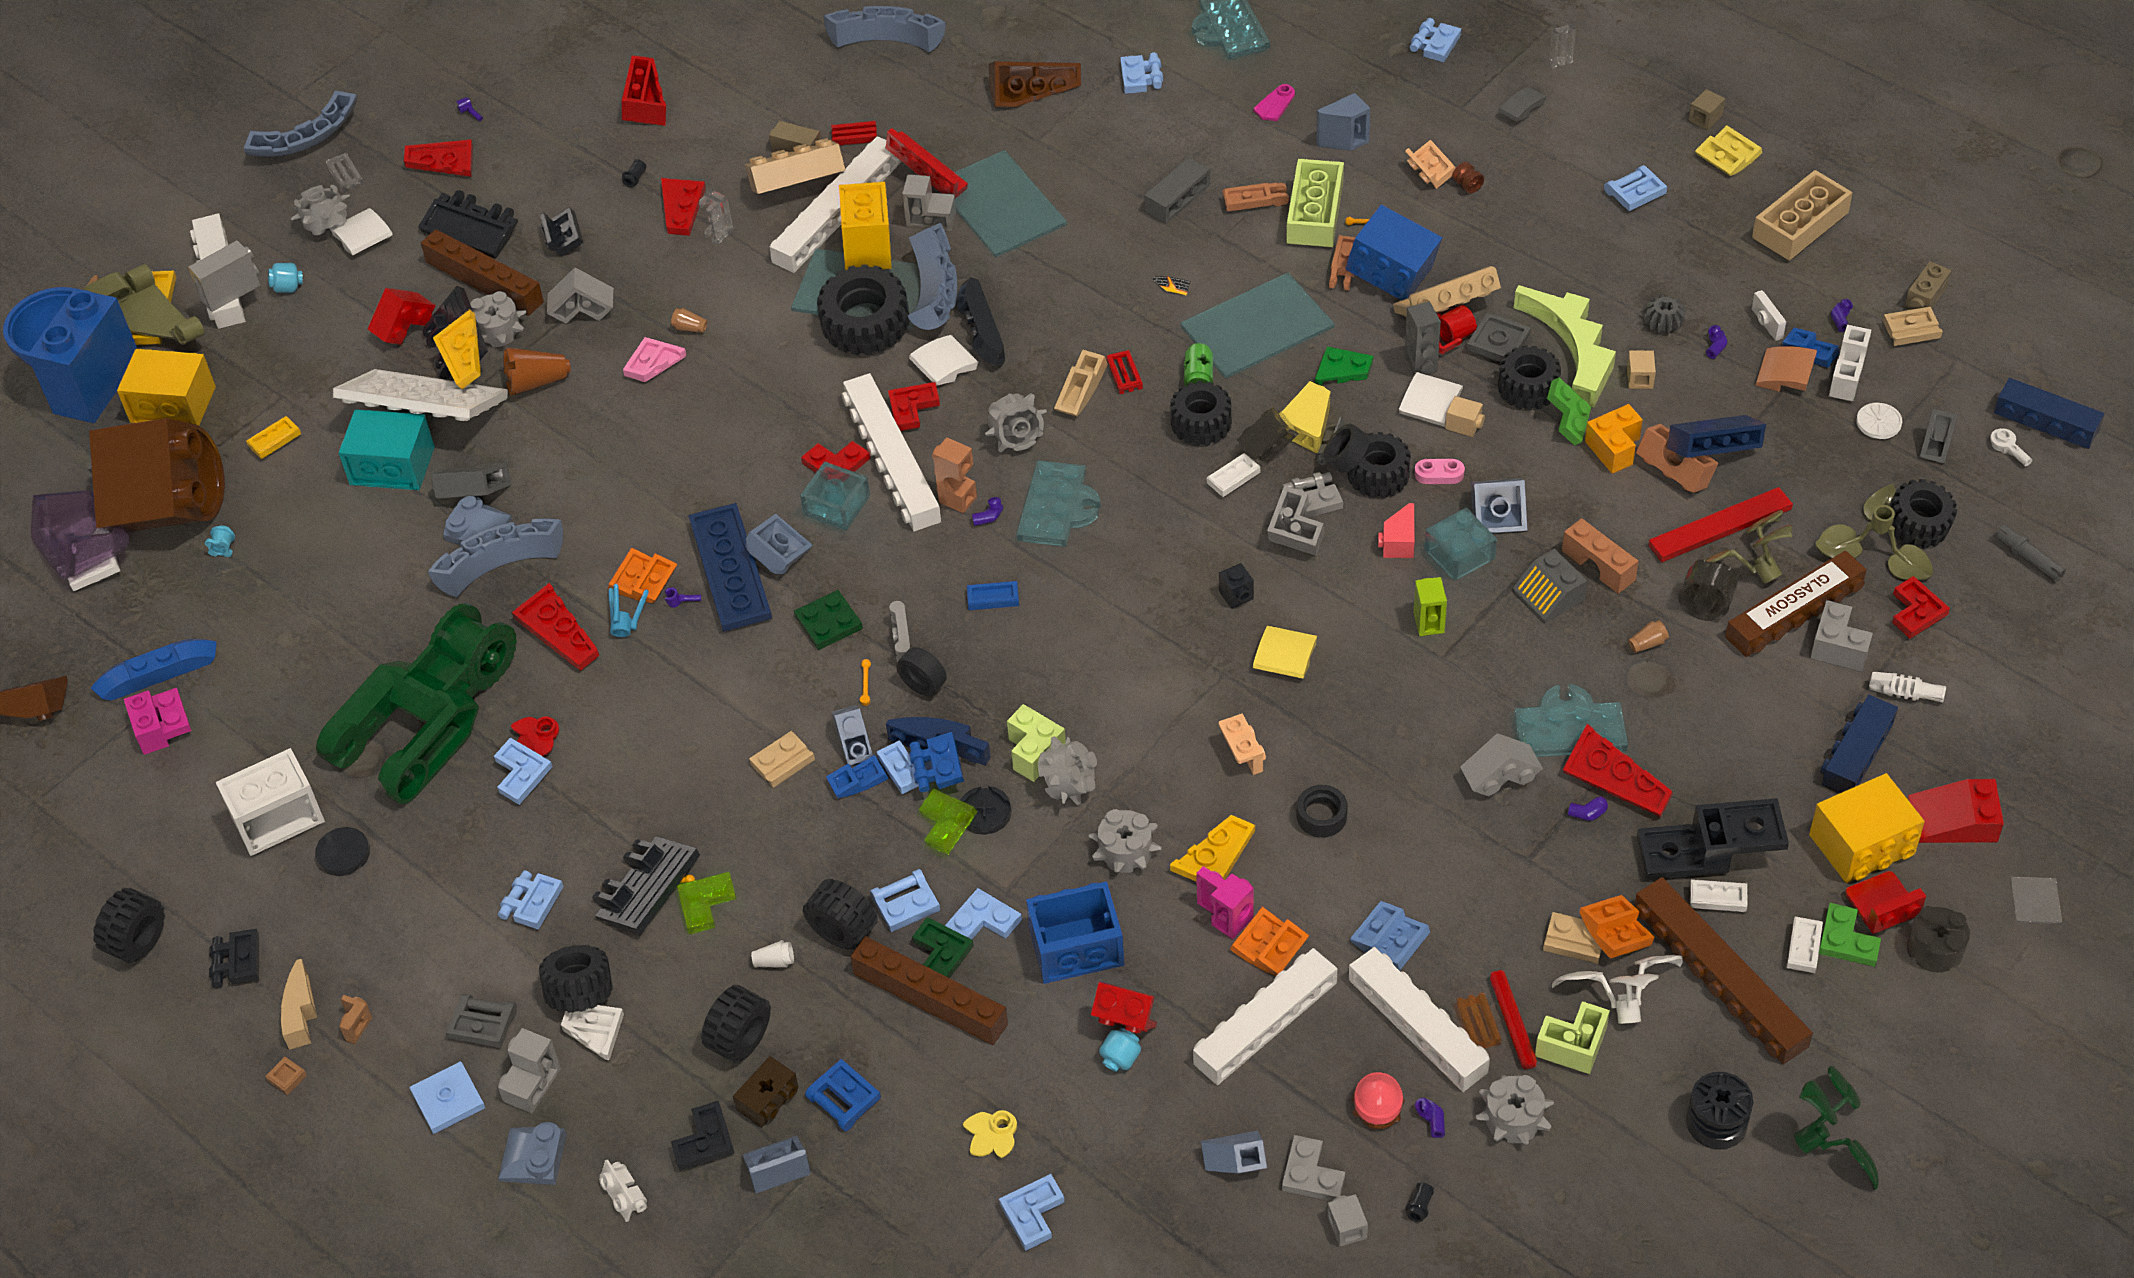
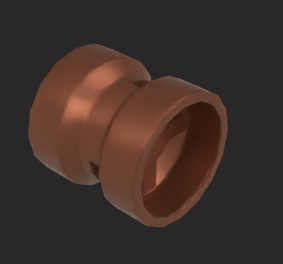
M1469 162L1459 164L1452 175L1453 180L1460 185L1462 184L1463 189L1469 194L1477 192L1485 180L1484 176L1479 171H1475L1474 166Z

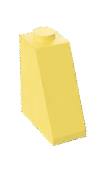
M1310 381L1277 416V433L1318 453L1330 410V391Z

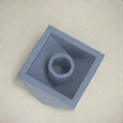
M797 1135L742 1154L756 1193L811 1174L805 1149Z

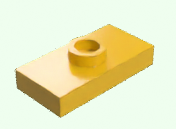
M285 416L246 440L248 447L262 459L301 435V432Z

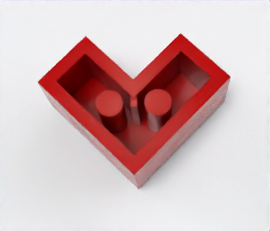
M385 288L368 326V330L386 343L402 344L410 324L425 326L430 320L436 305L418 292Z

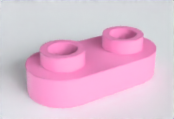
M1423 459L1416 463L1414 475L1416 480L1423 484H1456L1463 480L1465 467L1457 459Z

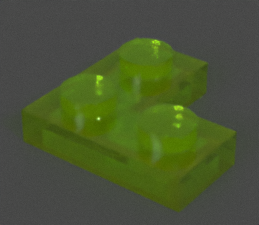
M932 789L919 808L923 816L936 821V824L925 838V843L949 855L977 814L974 806Z
M730 872L677 885L689 934L715 928L710 906L736 899Z

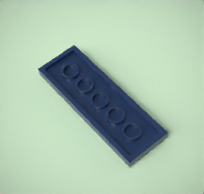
M737 503L688 515L723 632L772 619L771 610L754 557L746 548L747 535Z

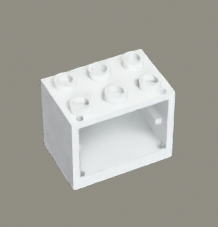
M291 748L216 782L250 856L325 822L311 786Z

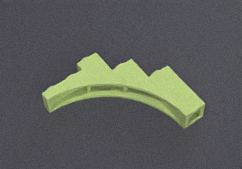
M1518 285L1515 291L1514 308L1543 321L1564 340L1572 353L1577 372L1572 389L1591 407H1594L1614 368L1616 351L1599 346L1603 325L1586 320L1590 299L1568 292L1563 299Z

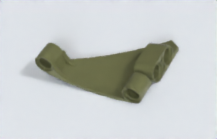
M146 264L125 272L123 276L119 272L111 273L90 283L83 289L117 298L132 333L175 339L182 345L205 334L204 328L196 316L186 319L155 285L153 273Z

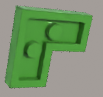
M1557 378L1551 382L1547 399L1563 413L1559 432L1575 446L1583 440L1591 406L1562 379Z
M1829 903L1819 954L1875 967L1881 938L1853 932L1858 909Z

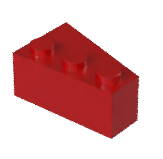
M631 56L622 97V120L666 126V103L663 99L654 58Z

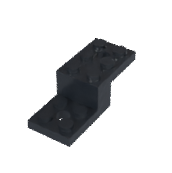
M1778 798L1696 805L1692 824L1639 828L1637 831L1647 880L1660 879L1661 877L1675 878L1729 873L1733 854L1788 850L1789 846ZM1758 823L1762 826V829L1754 830L1748 824ZM1671 848L1677 853L1675 855H1667L1662 850Z

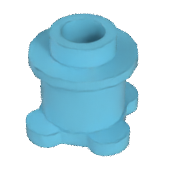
M223 525L212 528L210 531L211 539L209 538L205 541V546L209 549L208 554L215 557L217 555L231 557L233 551L230 549V544L235 540L234 532L229 527Z

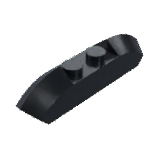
M970 277L959 289L957 295L958 311L965 315L967 325H972L970 327L973 339L971 345L974 351L988 363L1001 367L1005 362L1004 344L979 280Z

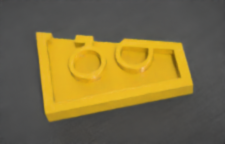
M468 310L433 337L456 385L461 389L481 375L475 313Z
M1230 815L1210 831L1208 837L1197 846L1194 844L1187 850L1185 856L1180 860L1176 859L1170 864V871L1197 882L1196 873L1204 866L1210 871L1218 872L1225 880L1253 836L1255 825Z

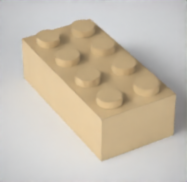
M826 138L815 141V145L811 147L803 144L793 147L794 151L792 152L780 150L771 153L772 157L770 158L758 156L749 159L750 163L745 164L752 191L759 194L845 171L839 144Z
M1814 170L1755 217L1752 238L1790 261L1849 213L1853 192Z

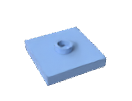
M461 1061L410 1086V1090L433 1134L485 1109L484 1103Z

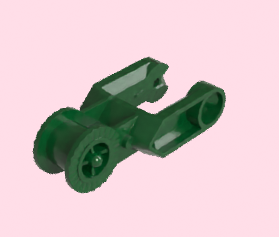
M462 603L453 606L451 610L447 611L440 618L434 632L431 634L429 645L413 663L394 661L380 664L321 730L316 744L317 755L340 768L351 766L362 754L368 739L393 711L399 708L424 722L425 725L403 750L401 749L393 753L386 760L380 770L378 780L386 790L385 794L390 799L399 804H406L412 801L471 735L479 710V705L472 697L479 690H486L488 687L493 686L505 674L506 669L510 667L517 644L515 630L502 622L494 623L489 627L483 625L479 610L471 604Z

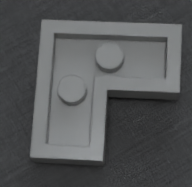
M1294 1135L1283 1179L1282 1191L1332 1201L1342 1194L1345 1172L1318 1166L1323 1141Z

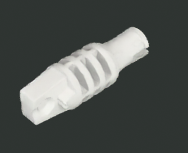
M1872 672L1869 684L1870 690L1891 697L1893 694L1897 698L1904 696V699L1907 700L1908 697H1911L1912 701L1921 698L1943 703L1946 686L1922 682V679L1919 677L1912 679V676L1904 678L1905 675L1903 674L1899 677L1897 673Z

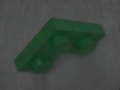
M926 917L912 936L913 943L932 952L923 965L948 978L953 975L974 946L972 939L929 917Z

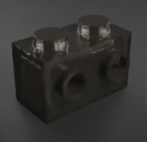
M1272 407L1265 411L1252 426L1246 428L1237 441L1250 458L1263 467L1299 433L1282 412Z

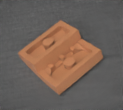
M1802 347L1767 348L1756 386L1779 392L1781 385L1806 391L1817 350Z

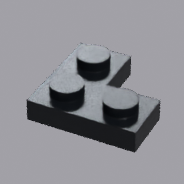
M719 1100L691 1109L698 1133L671 1141L679 1171L735 1153Z

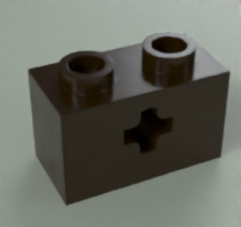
M769 1056L733 1095L736 1110L762 1128L768 1121H772L777 1116L779 1109L787 1100L790 1101L796 1095L799 1088L796 1073Z

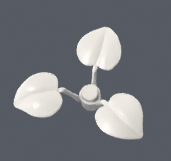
M1666 955L1652 956L1635 961V965L1640 964L1638 975L1632 977L1621 976L1609 980L1610 983L1620 982L1626 984L1627 994H1619L1618 1000L1615 999L1603 972L1580 971L1569 973L1554 980L1552 988L1565 980L1592 979L1600 981L1611 1001V1007L1617 1009L1618 1024L1640 1022L1639 1005H1641V990L1649 982L1659 978L1658 975L1644 974V970L1655 963L1663 962L1681 967L1683 960L1682 956ZM1632 985L1637 986L1636 994L1632 993Z

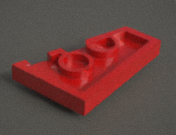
M472 140L405 146L404 163L406 168L472 177Z
M661 178L668 234L690 236L706 189L705 182Z

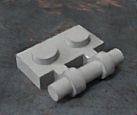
M1318 472L1312 474V477L1301 480L1295 478L1291 479L1290 483L1282 484V489L1284 486H1288L1303 492L1305 488L1315 487L1314 490L1306 491L1309 497V505L1304 516L1306 518L1343 508V500L1336 485L1325 486L1324 484L1332 482L1330 472L1323 474Z

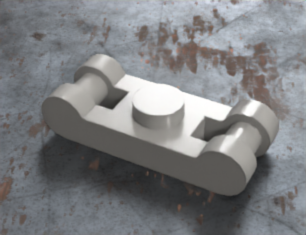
M894 601L890 604L889 609L892 615L894 643H896L895 653L898 662L910 648L904 603Z

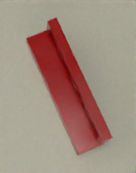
M893 128L887 131L885 149L918 175L930 176L931 185L942 194H952L957 198L967 189L968 183L903 131L898 133Z

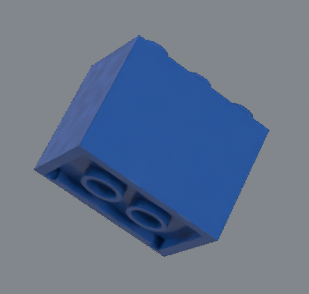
M1380 205L1354 239L1345 270L1394 297L1405 300L1415 292L1432 269L1443 237Z
M1107 882L1091 883L1080 888L1064 889L1057 893L1037 895L1026 899L1029 931L1044 984L1125 966L1123 935Z

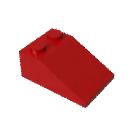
M1966 779L1908 795V801L1925 821L1919 843L1998 842L2004 822L1996 779Z

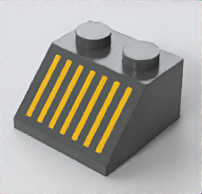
M1553 549L1533 561L1515 584L1512 591L1545 624L1585 600L1587 580L1562 555Z

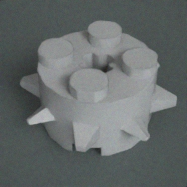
M322 185L312 187L301 193L302 198L300 200H294V210L298 213L291 220L301 219L304 228L312 231L313 235H320L328 228L333 226L339 227L347 222V205L343 201L350 197V195L340 196L338 188L334 185L327 189H324Z
M499 291L492 295L473 299L470 303L484 341L491 344V347H500L514 341L513 336L517 332L524 330L518 317L525 314L526 310L517 311L515 303L511 298L507 297L506 293Z
M1009 393L990 405L988 409V426L990 430L985 435L995 436L999 440L997 449L999 452L1004 451L1008 447L1016 451L1027 449L1037 442L1035 440L1036 437H1042L1044 429L1042 416L1047 411L1046 409L1037 410L1034 407V394L1030 393L1024 397L1018 393L1013 395Z
M1056 736L1051 737V747L1047 748L1046 752L1040 754L1038 762L1039 776L1045 777L1049 787L1045 788V791L1054 799H1062V804H1065L1067 797H1070L1079 805L1081 803V794L1095 789L1094 767L1097 765L1095 754L1088 752L1087 748L1078 741L1070 742L1069 737H1067L1065 744H1062Z
M1113 809L1104 816L1098 827V833L1089 834V837L1096 840L1099 846L1092 858L1094 861H1105L1107 867L1116 873H1130L1136 867L1145 869L1152 856V851L1162 849V846L1152 842V834L1158 828V825L1156 823H1149V819L1144 814L1131 810Z
M1503 1075L1501 1079L1492 1083L1489 1090L1481 1089L1479 1091V1095L1486 1102V1110L1476 1115V1119L1486 1120V1125L1494 1135V1140L1499 1141L1505 1138L1508 1143H1523L1527 1145L1529 1140L1535 1137V1133L1538 1130L1549 1131L1551 1129V1125L1544 1118V1110L1553 1105L1554 1101L1544 1098V1094L1536 1084V1080L1530 1076Z

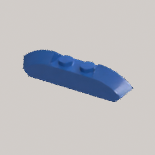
M187 639L139 655L108 669L97 679L91 689L102 699L112 701L207 666L215 658L217 642L207 639Z

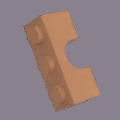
M1658 424L1646 429L1636 454L1641 456L1647 464L1654 465L1663 471L1662 473L1666 477L1679 482L1689 492L1694 493L1708 487L1718 462L1708 455L1684 457L1682 460L1677 453L1667 449L1670 431L1668 428Z
M946 437L941 445L936 446L932 455L939 503L964 514L977 498L975 481L965 476L974 465L972 448Z
M1581 518L1564 531L1562 552L1579 565H1582L1589 558L1592 559L1599 568V580L1619 594L1636 580L1639 561Z

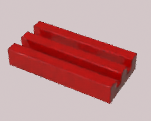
M876 121L831 125L832 141L838 143L839 146L871 143L877 137Z
M1129 350L1106 355V361L1119 394H1124V390L1127 389L1129 392H1133L1136 387L1138 390L1143 389L1142 380ZM1123 357H1125L1134 378L1132 382L1122 361ZM1115 359L1117 361V364L1119 366L1125 383H1122L1118 370L1113 361Z

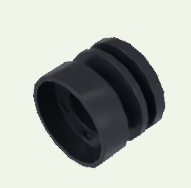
M1712 1072L1702 1076L1695 1083L1691 1093L1690 1105L1686 1116L1687 1129L1692 1137L1702 1146L1714 1150L1728 1149L1738 1145L1745 1137L1754 1104L1752 1091L1747 1083L1738 1076L1727 1072Z

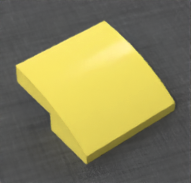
M1726 125L1715 137L1710 135L1695 150V153L1724 173L1732 176L1757 159L1762 154V148Z
M1267 626L1260 641L1253 668L1304 678L1309 667L1310 657L1316 646L1317 636Z

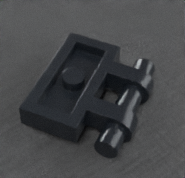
M257 928L229 933V942L223 943V938L220 936L212 938V945L209 947V957L212 958L209 977L212 979V987H222L223 979L226 976H229L231 984L259 980V933ZM229 955V962L223 963V958Z

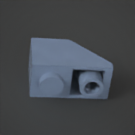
M854 705L831 712L847 764H857L872 757L860 708Z
M1258 1131L1201 1141L1206 1171L1243 1173L1267 1168L1263 1140Z

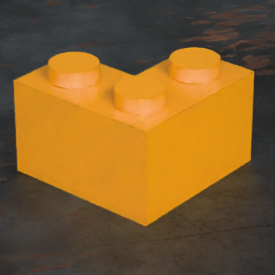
M1627 404L1587 422L1585 443L1612 474L1633 465L1636 447L1634 442L1640 440L1643 419L1630 404Z

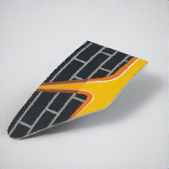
M1166 276L1153 277V280L1165 291L1187 295L1191 281Z

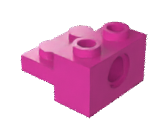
M177 688L151 696L148 690L124 699L135 737L144 755L168 747V739L192 731Z
M1203 866L1196 873L1197 904L1213 914L1211 916L1212 926L1231 939H1234L1254 918V888L1246 879H1240L1231 874L1224 880L1218 872L1210 871Z

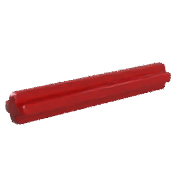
M1503 970L1493 971L1490 974V981L1521 1067L1524 1070L1535 1068L1537 1059L1506 974Z

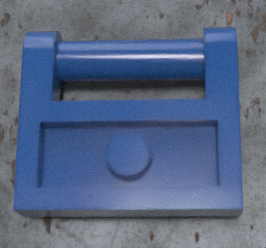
M842 1059L817 1079L805 1092V1097L811 1102L819 1104L838 1121V1126L844 1131L851 1129L856 1120L881 1099L880 1092ZM826 1088H829L850 1107L846 1113L823 1094Z

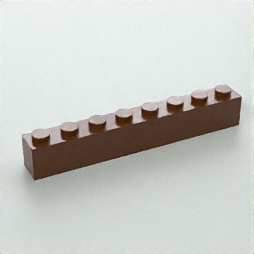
M1663 877L1636 893L1634 907L1640 911L1638 917L1645 920L1653 928L1658 938L1665 940L1675 955L1682 956V959L1690 967L1694 976L1701 978L1708 985L1710 992L1727 1005L1729 1012L1746 1025L1748 1032L1765 1045L1767 1052L1772 1057L1777 1058L1784 1065L1809 1048L1813 1032Z

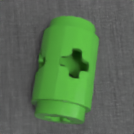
M1193 344L1185 352L1184 384L1186 387L1188 383L1196 384L1197 381L1213 383V353L1205 344Z

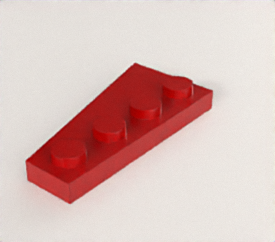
M550 583L512 612L513 619L581 671L599 656L596 646L583 628L578 625L575 617L565 607L564 602L560 596H557Z
M1586 724L1563 768L1565 774L1659 817L1664 813L1673 795L1672 790L1648 771L1643 770L1634 760L1614 747L1610 741L1599 735L1588 724Z

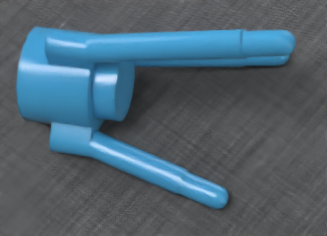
M614 584L613 588L608 590L611 618L610 633L616 637H627L630 635L631 630L637 629V621L649 591L647 589L644 590L634 616L631 619L629 613L619 611V586Z

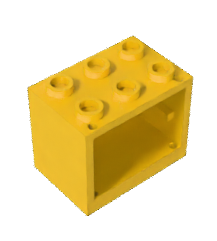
M885 182L839 185L845 271L848 270V267L854 265L855 268L861 267V265H869L872 268L874 266L881 267L882 270L892 269Z
M135 349L117 392L130 423L170 418L199 426L216 385L204 354Z
M1885 773L1817 803L1809 835L1845 883H1849L1855 879L1861 880L1875 870H1884L1895 861L1912 857L1917 851L1925 821L1888 774Z

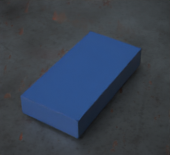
M1017 581L967 585L969 610L1019 606Z

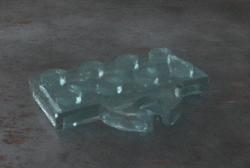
M1199 0V6L1203 13L1198 15L1192 23V35L1195 34V40L1198 43L1211 47L1222 46L1228 59L1270 49V41L1247 0Z
M1037 461L1017 531V541L1066 547L1071 528L1089 525L1098 518L1099 510L1097 508H1101L1100 497L1094 489L1083 485L1086 466ZM1087 505L1095 507L1088 510L1083 509V507Z
M1569 684L1568 695L1572 698L1569 701L1559 698L1561 688L1559 685H1556L1546 691L1542 698L1541 707L1515 708L1514 716L1518 741L1530 744L1536 757L1571 755L1586 724L1590 725L1603 738L1605 737L1621 752L1628 749L1621 703L1594 704L1591 695L1576 685Z

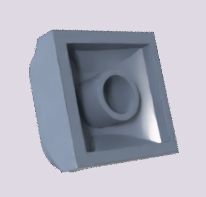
M466 496L459 501L446 520L443 536L445 541L460 545L462 541L477 533L509 523L512 517L507 513L484 505L478 496Z
M774 514L754 528L746 537V548L749 553L775 574L786 573L789 567L813 546L777 514Z
M544 1122L536 1127L510 1128L498 1177L499 1181L556 1185L567 1135L565 1129L559 1128L551 1122Z

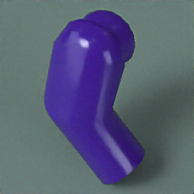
M1713 325L1708 329L1712 345L1706 350V354L1711 359H1715L1728 343L1725 333L1719 325Z
M992 497L988 500L989 507L986 511L972 514L974 526L997 520L1003 511V504H1001L999 497Z
M1419 1098L1415 1102V1110L1430 1123L1431 1136L1433 1138L1444 1137L1445 1122L1443 1109L1431 1100Z

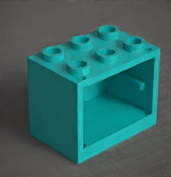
M355 409L339 450V456L349 485L420 491L435 446L426 417L423 414Z

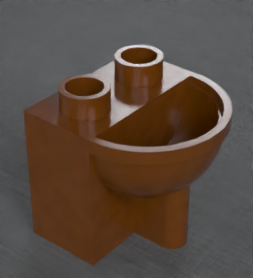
M163 418L89 430L96 528L125 533L209 521L219 512L225 492L224 469L219 451L213 439L202 427L188 422Z

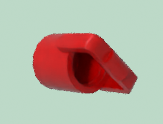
M1459 305L1443 315L1437 313L1441 321L1440 338L1446 343V345L1442 346L1439 342V353L1444 354L1459 346L1463 341L1462 339L1473 334L1477 329L1474 315L1466 306Z

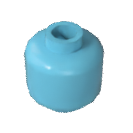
M274 263L272 269H268V285L273 287L276 293H294L297 291L298 285H302V271H297V266L294 263Z
M1120 1028L1119 1031H1110L1099 1049L1100 1055L1104 1058L1102 1064L1114 1072H1117L1118 1069L1129 1070L1141 1052V1046L1138 1043L1140 1039L1124 1028Z

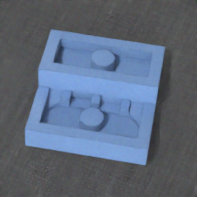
M1380 901L1350 940L1365 953L1373 947L1381 954L1385 953L1392 960L1393 965L1400 971L1429 935L1430 930L1427 924L1406 917L1402 908Z

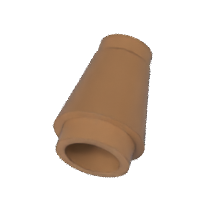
M676 308L671 320V326L676 327V330L701 333L705 332L708 323L707 319H703L685 308Z
M1660 620L1656 622L1651 621L1632 638L1628 639V644L1632 651L1637 653L1664 644L1665 640L1669 638V634Z

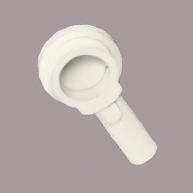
M1996 429L1992 432L1990 440L1995 450L2009 453L2025 467L2031 464L2032 459L2015 444L2016 436L2012 431Z

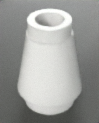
M781 940L757 951H752L753 965L755 968L788 967V964L794 963V952L791 943H784Z

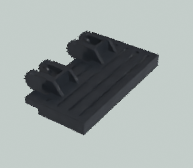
M457 190L452 198L450 195L441 193L438 199H434L418 226L419 230L430 235L437 229L493 258L498 257L518 223V220L513 218L514 211L512 208L507 207L502 212V205L495 203L488 212L487 208L475 205L477 201L475 195L469 194L464 200L465 194L461 190Z
M456 286L432 315L425 327H423L422 332L427 338L426 343L428 346L436 347L437 345L433 337L468 310L473 312L464 288ZM476 320L479 361H481L488 352ZM439 353L434 360V365L439 369L437 372L438 376L441 379H447L451 377V373L441 353Z
M657 836L651 843L640 839L635 840L632 845L633 848L644 855L633 852H626L624 854L623 860L631 865L632 868L621 882L609 879L604 880L602 883L603 888L609 893H613V895L598 891L594 893L592 897L594 902L606 907H601L595 917L606 922L608 926L641 935L700 856L697 848Z

